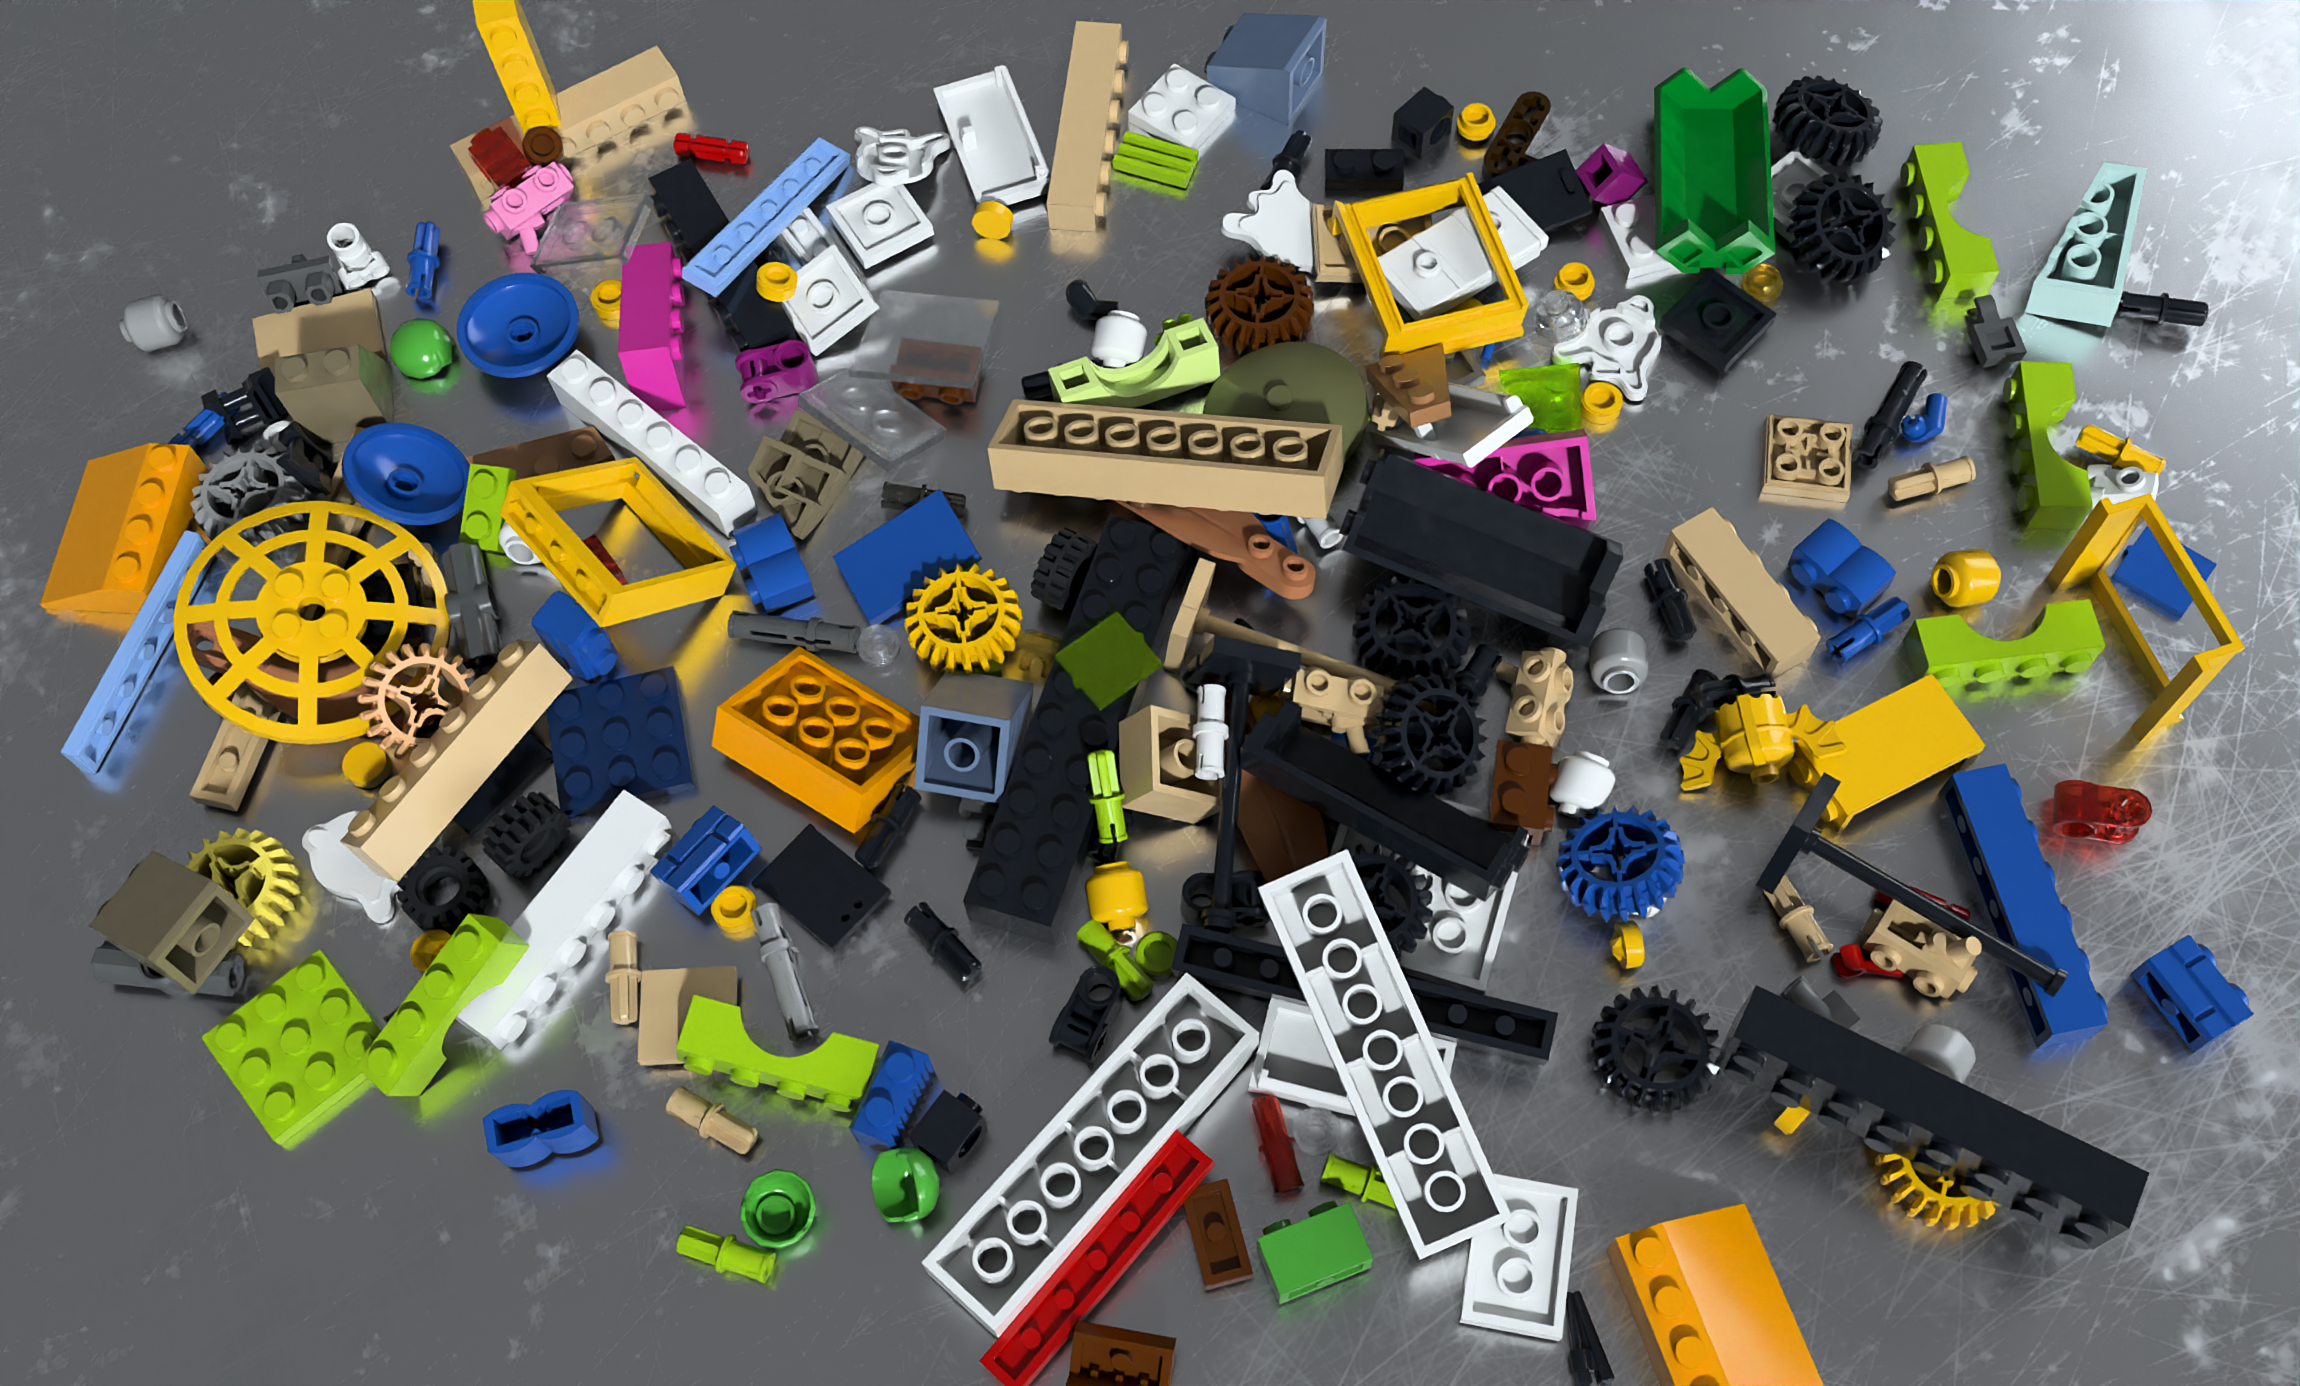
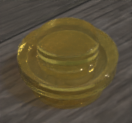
M1758 264L1749 269L1741 281V289L1761 303H1769L1776 300L1783 288L1780 272L1769 264Z

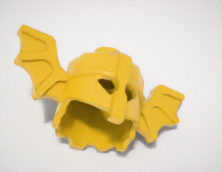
M1749 694L1737 696L1736 702L1733 704L1725 703L1720 706V710L1714 711L1717 731L1705 733L1698 730L1695 732L1696 742L1694 748L1688 755L1679 759L1684 771L1680 786L1683 791L1710 786L1713 782L1717 760L1721 756H1724L1728 769L1738 774L1751 776L1753 784L1761 785L1774 782L1780 777L1778 769L1792 760L1795 752L1793 738L1802 740L1818 759L1846 753L1847 747L1836 735L1835 722L1833 720L1823 721L1817 719L1811 714L1808 705L1803 704L1797 711L1786 713L1780 695L1772 697L1770 694H1762L1758 698H1753Z

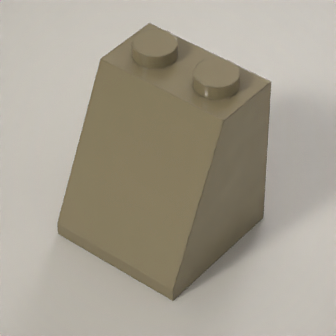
M361 345L275 358V394L293 420L299 424L304 434L316 446L347 442L350 440L356 426L368 428L383 423H394L392 367L389 362Z
M152 850L142 862L138 863L131 870L128 879L116 894L100 907L97 916L90 923L89 927L109 943L194 995L255 918L218 883Z

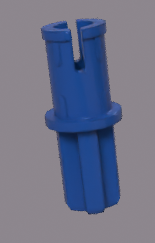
M430 221L426 223L419 222L416 225L413 251L409 252L407 256L410 271L405 292L414 298L415 290L419 289L417 299L432 297L434 270L440 264V259L437 256L440 229L435 226V223Z
M1892 597L1867 615L1863 613L1857 615L1855 623L1826 641L1829 653L1846 644L1845 648L1833 656L1836 661L1843 664L1868 645H1878L1881 643L1883 635L1909 618L1911 613L1908 609V604L1899 597Z

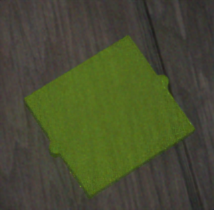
M1115 612L1055 654L1056 660L1073 678L1074 687L1077 689L1081 688L1100 710L1162 667V661L1144 642V635L1136 633L1118 612Z

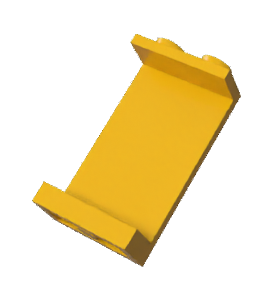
M1931 673L1835 721L1836 735L1846 745V753L1818 759L1802 740H1797L1794 744L1795 752L1792 760L1788 762V770L1794 781L1799 785H1803L1810 795L1824 772L1841 781L1820 816L1823 821L1829 822L1835 832L1838 833L1846 828L1854 815L1952 765L1957 772L1972 765L1986 745Z

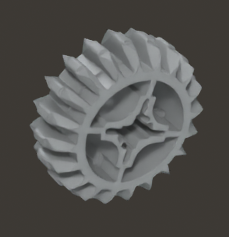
M255 444L250 452H248L247 449L239 446L236 455L231 456L223 452V461L218 464L209 462L211 471L208 474H198L201 485L191 489L195 500L190 505L195 513L194 518L197 525L211 541L221 532L245 517L267 508L293 502L308 501L306 497L311 494L310 491L276 463V459L283 455L272 446L265 450L263 447ZM268 480L278 481V487H271L268 484ZM224 510H232L234 513L233 519L224 517ZM300 513L272 519L246 530L239 536L255 547L261 542L277 535L293 532L292 524L304 523L303 515Z

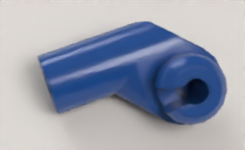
M1940 393L1928 395L1924 415L1915 414V419H1911L1910 415H1907L1902 420L1901 429L1903 437L1910 442L1920 443L1940 434L1944 430L1948 398Z

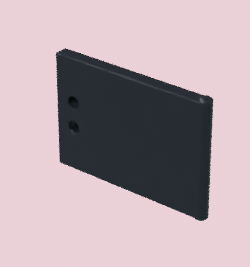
M1566 149L1477 184L1482 196L1493 188L1500 186L1544 232L1593 212Z
M527 731L452 820L472 837L543 768L553 761L552 751Z
M808 824L751 882L754 888L759 889L772 901L778 903L784 911L833 952L891 894L887 886L823 836L812 824Z

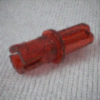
M1265 1095L1253 1100L1252 1107L1262 1140V1145L1258 1147L1259 1153H1264L1274 1195L1285 1194L1303 1188L1305 1185L1302 1181L1293 1148L1296 1140L1295 1137L1288 1136L1278 1098L1275 1095Z

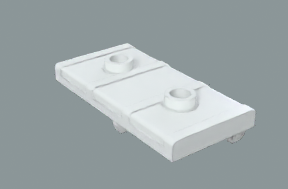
M1006 66L994 67V71L933 88L935 100L940 108L949 136L953 141L977 205L985 201H995L1007 206L1048 193L1051 179L1050 171Z
M1500 186L1493 188L1490 192L1483 195V199L1514 271L1537 258L1540 251L1547 247L1549 238L1546 233ZM1467 206L1454 211L1438 223L1421 233L1413 235L1409 240L1377 257L1393 297L1415 321L1440 316L1498 281Z
M1448 382L1451 417L1411 428L1399 417L1394 427L1387 426L1385 431H1380L1377 429V424L1368 433L1375 444L1387 445L1402 449L1403 451L1415 452L1431 456L1435 459L1459 463L1471 468L1533 422V416L1529 407L1523 405L1518 396Z
M1271 998L1248 1091L1259 1094L1264 1093L1304 1103L1307 1106L1320 1107L1355 1116L1308 1006ZM1432 1037L1450 1077L1457 1043Z

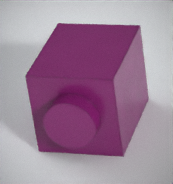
M1605 143L1575 170L1592 198L1607 205L1630 200L1648 182L1629 152Z

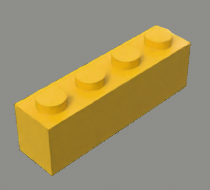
M472 0L476 25L523 134L535 127L552 128L561 126L556 92L519 0Z

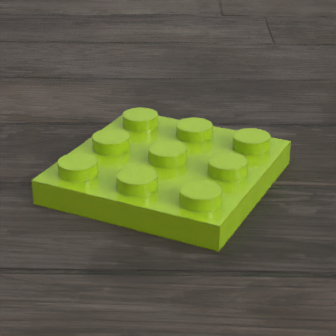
M319 949L201 1036V1039L272 1140L282 1145L368 1079L355 1066L382 1029L328 956Z

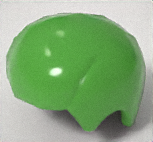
M415 318L402 323L392 335L390 355L393 363L406 376L424 379L436 375L442 367L452 363V345L456 343L450 333L436 321Z
M914 1147L896 1148L883 1151L877 1155L871 1170V1189L875 1205L887 1222L921 1220L930 1215L931 1211L935 1208L939 1196L940 1177L930 1157Z
M774 1169L753 1179L740 1205V1219L742 1220V1227L745 1233L761 1247L783 1249L800 1241L810 1228L816 1211V1202L810 1184L796 1172Z

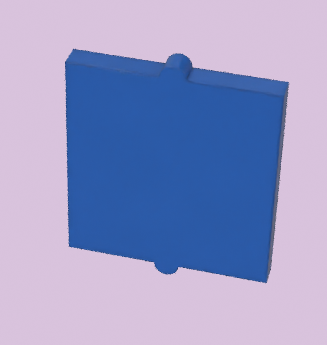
M2147 525L2135 544L2126 547L2123 552L2126 557L2111 578L2181 618L2193 599ZM2182 544L2201 577L2206 582L2217 564Z

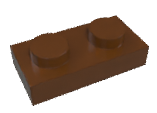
M1228 1179L1197 1186L1184 1201L1183 1207L1205 1291L1253 1278L1251 1263Z

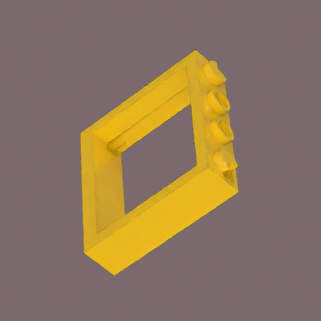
M636 456L510 481L500 512L502 518L600 628L722 596L737 564ZM635 472H637L640 475V477L635 478ZM622 498L687 569L621 585L556 512Z

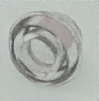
M1561 289L1550 291L1543 296L1542 301L1537 306L1535 331L1540 338L1551 343H1562L1574 339L1585 330L1590 320L1589 309L1572 292Z

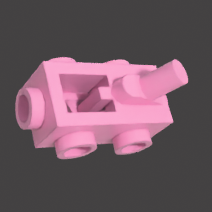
M552 162L545 168L540 164L534 166L522 176L524 182L513 189L508 185L497 191L490 198L492 203L489 206V210L482 214L489 228L496 234L501 232L507 241L520 234L526 256L536 255L541 252L535 231L545 224L543 217L571 197L574 189L572 185L573 178L561 163L556 164Z

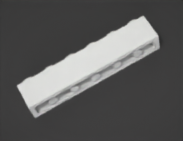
M575 350L547 375L559 402L588 426L594 425L600 436L627 458L636 456L668 491L728 539L733 535L732 531L741 528L758 512L749 485L580 351Z
M623 790L510 927L530 945L520 961L502 984L481 993L455 1019L500 1051L503 1050L507 1043L516 1040L523 1032L526 1020L538 1005L544 1004L553 995L557 985L556 982L568 967L575 966L581 960L586 951V945L596 932L605 929L610 924L615 915V909L625 896L632 894L638 889L644 879L645 871L653 861L661 858L669 850L676 833L666 816L626 790Z

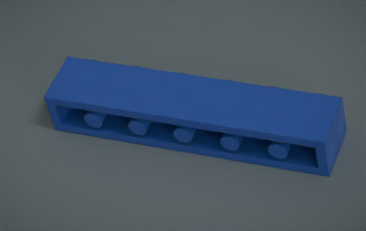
M2006 764L1953 773L1939 793L1993 935L2055 971L2059 967L2068 972L2062 987L2052 997L2043 992L2044 986L2005 964L2036 1048L2039 1049L2092 1038L2109 1024L2107 1021V1005L2102 995L2095 991L2091 981L2088 957L2083 949L2078 948L2071 930V914L2068 908L2061 904L2054 887L2055 875L2053 869L2048 862L2043 860L2038 847L2036 826L2030 819H2027L2021 804L2022 795L2018 782L2011 778Z

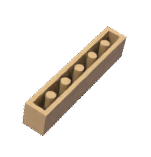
M1076 21L1046 203L1049 229L1096 232L1098 216H1105L1106 192H1102L1103 185L1110 184L1111 161L1106 160L1107 154H1114L1116 133L1115 130H1111L1112 123H1119L1120 100H1116V93L1123 94L1124 70H1120L1121 64H1127L1129 54V41L1122 40L1121 24Z
M654 46L556 94L562 125L552 127L551 129L557 132L562 140L564 153L561 161L567 160L686 101L677 73L658 46ZM515 114L449 145L461 171L480 201L494 195L505 186H512L523 181L522 176L534 167L527 161L524 155L522 142L526 133L523 134Z
M517 639L515 642L504 647L499 653L498 662L493 668L472 683L469 688V695L464 701L443 716L439 723L440 728L428 741L421 743L413 750L409 757L410 762L397 776L390 778L383 784L379 791V797L368 810L359 813L350 822L348 832L340 842L378 876L396 882L401 880L573 679L540 643Z

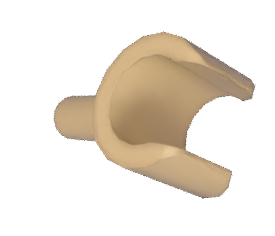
M421 543L431 554L438 566L440 562L438 552L429 543ZM409 550V563H412L413 567H422L424 600L433 601L435 600V593L430 577L420 559L412 550Z

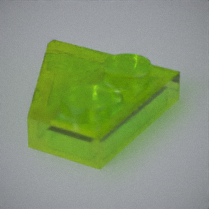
M1579 363L1499 370L1500 382L1504 389L1510 395L1518 396L1522 404L1529 407L1533 416V422L1528 425L1529 427L1543 429L1547 433L1583 429L1581 370Z

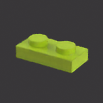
M470 463L459 543L464 542L470 545H478L480 550L505 553L499 543V531L505 521L500 512L510 481L515 480L517 470Z

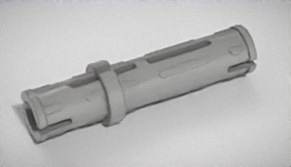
M766 903L756 907L757 910L753 909L750 912L761 945L758 953L761 961L766 962L790 1041L805 1040L812 1037V1034H817L819 1029L812 1014L807 993L796 964L794 953L797 949L794 940L789 939L785 930L778 903Z

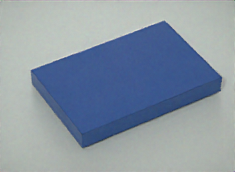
M941 489L832 556L867 620L873 627L907 606L906 603L914 602L912 597L913 589L925 590L923 584L925 576L937 580L940 568L945 570L947 574L954 573L957 563L962 566L964 571L974 563L982 560L981 555Z

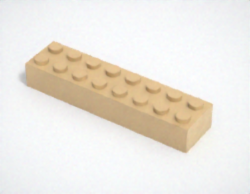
M1021 399L1012 400L987 447L994 489L1010 490L1017 493L1032 492L1052 494L1054 496L1087 497L1096 500L1110 499L1174 505L1176 507L1209 508L1219 511L1253 512L1261 515L1297 516L1304 519L1327 518L1343 470L1342 425Z

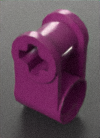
M787 340L772 346L748 349L737 355L735 359L736 369L741 373L743 381L740 387L741 397L749 403H764L774 398L802 393L810 390L818 380V372L807 345L799 340ZM751 361L754 362V367L750 365ZM758 386L762 387L761 391L758 390Z

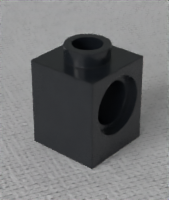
M1424 86L1394 113L1391 139L1421 160L1451 133L1454 106L1446 98L1435 94Z
M944 1089L909 1134V1138L914 1148L921 1150L934 1163L953 1175L987 1129L983 1117L980 1115L983 1109L964 1093L960 1092L957 1097H954Z

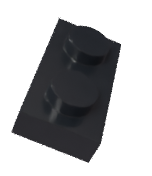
M1325 149V190H1403V149Z

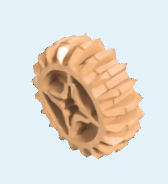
M421 643L419 645L417 656H415L410 644H404L401 646L400 652L402 660L399 659L396 653L389 650L384 654V659L389 668L379 662H374L370 669L379 679L364 677L361 681V685L373 690V693L360 694L357 697L358 703L372 705V710L360 713L359 719L361 721L375 719L377 725L366 731L367 736L373 737L382 731L386 737L379 743L378 747L381 750H386L393 742L397 743L394 757L397 759H402L406 755L408 748H412L413 752L417 746L430 739L415 737L418 728L422 726L426 718L431 717L440 720L447 712L454 709L451 707L452 704L444 701L438 693L439 675L450 684L455 695L456 707L469 695L470 686L467 687L465 680L475 674L474 670L470 668L460 674L456 668L462 663L463 658L457 655L449 663H446L444 659L447 654V648L443 646L437 649L434 657H430V646L428 643ZM415 667L427 669L424 677L420 679L416 687H406L403 685L398 687L389 683L393 676L401 670ZM426 689L424 694L429 697L426 701L431 702L432 708H426L416 716L417 711L413 709V706L416 704H411L410 697H416ZM385 696L391 698L390 701L399 705L403 710L402 731L391 722L387 715Z

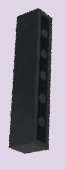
M691 159L648 178L653 194L648 196L649 202L658 218L666 217L668 222L664 223V226L673 244L681 243L684 247L680 252L686 264L729 223V220ZM754 261L717 297L702 290L708 301L713 298L716 300L718 305L714 309L723 327L726 329L731 326L735 334L731 335L739 354L748 349H759L780 344L787 340H797L794 326L781 304L767 300L758 293L756 289L758 267Z

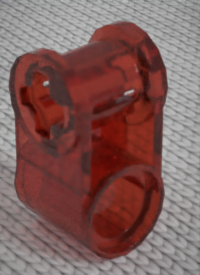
M2065 780L2058 782L2054 786L2053 831L2062 837L2125 844L2132 841L2138 834L2139 827L2144 826L2151 818L2152 807L2150 801L2144 794L2134 789L2097 785L2083 780Z

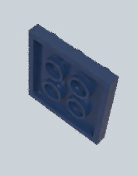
M674 666L562 691L546 709L559 807L569 818L607 810L623 790H626L641 801H646L696 789L678 674Z

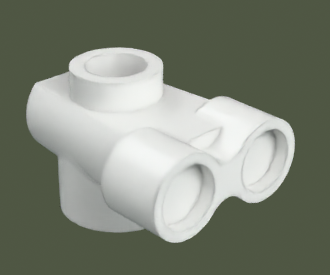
M339 223L329 230L327 242L340 264L341 269L338 271V275L348 291L359 290L369 280L379 279L388 274L390 267L382 253L372 250L354 224Z
M2090 464L2087 471L2093 509L2099 500L2107 497L2112 504L2148 493L2156 500L2159 486L2158 473L2143 472L2138 467H2126L2118 470L2112 469L2111 465Z

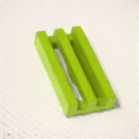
M1126 131L1123 136V143L1120 142L1118 147V155L1115 154L1112 160L1113 169L1186 189L1199 160V150ZM1127 156L1148 161L1149 163L1127 158ZM1163 166H1167V167H1170V168L1178 169V170H1181V171H1183V172H1179V171H1175V170H1172V169L1164 168Z

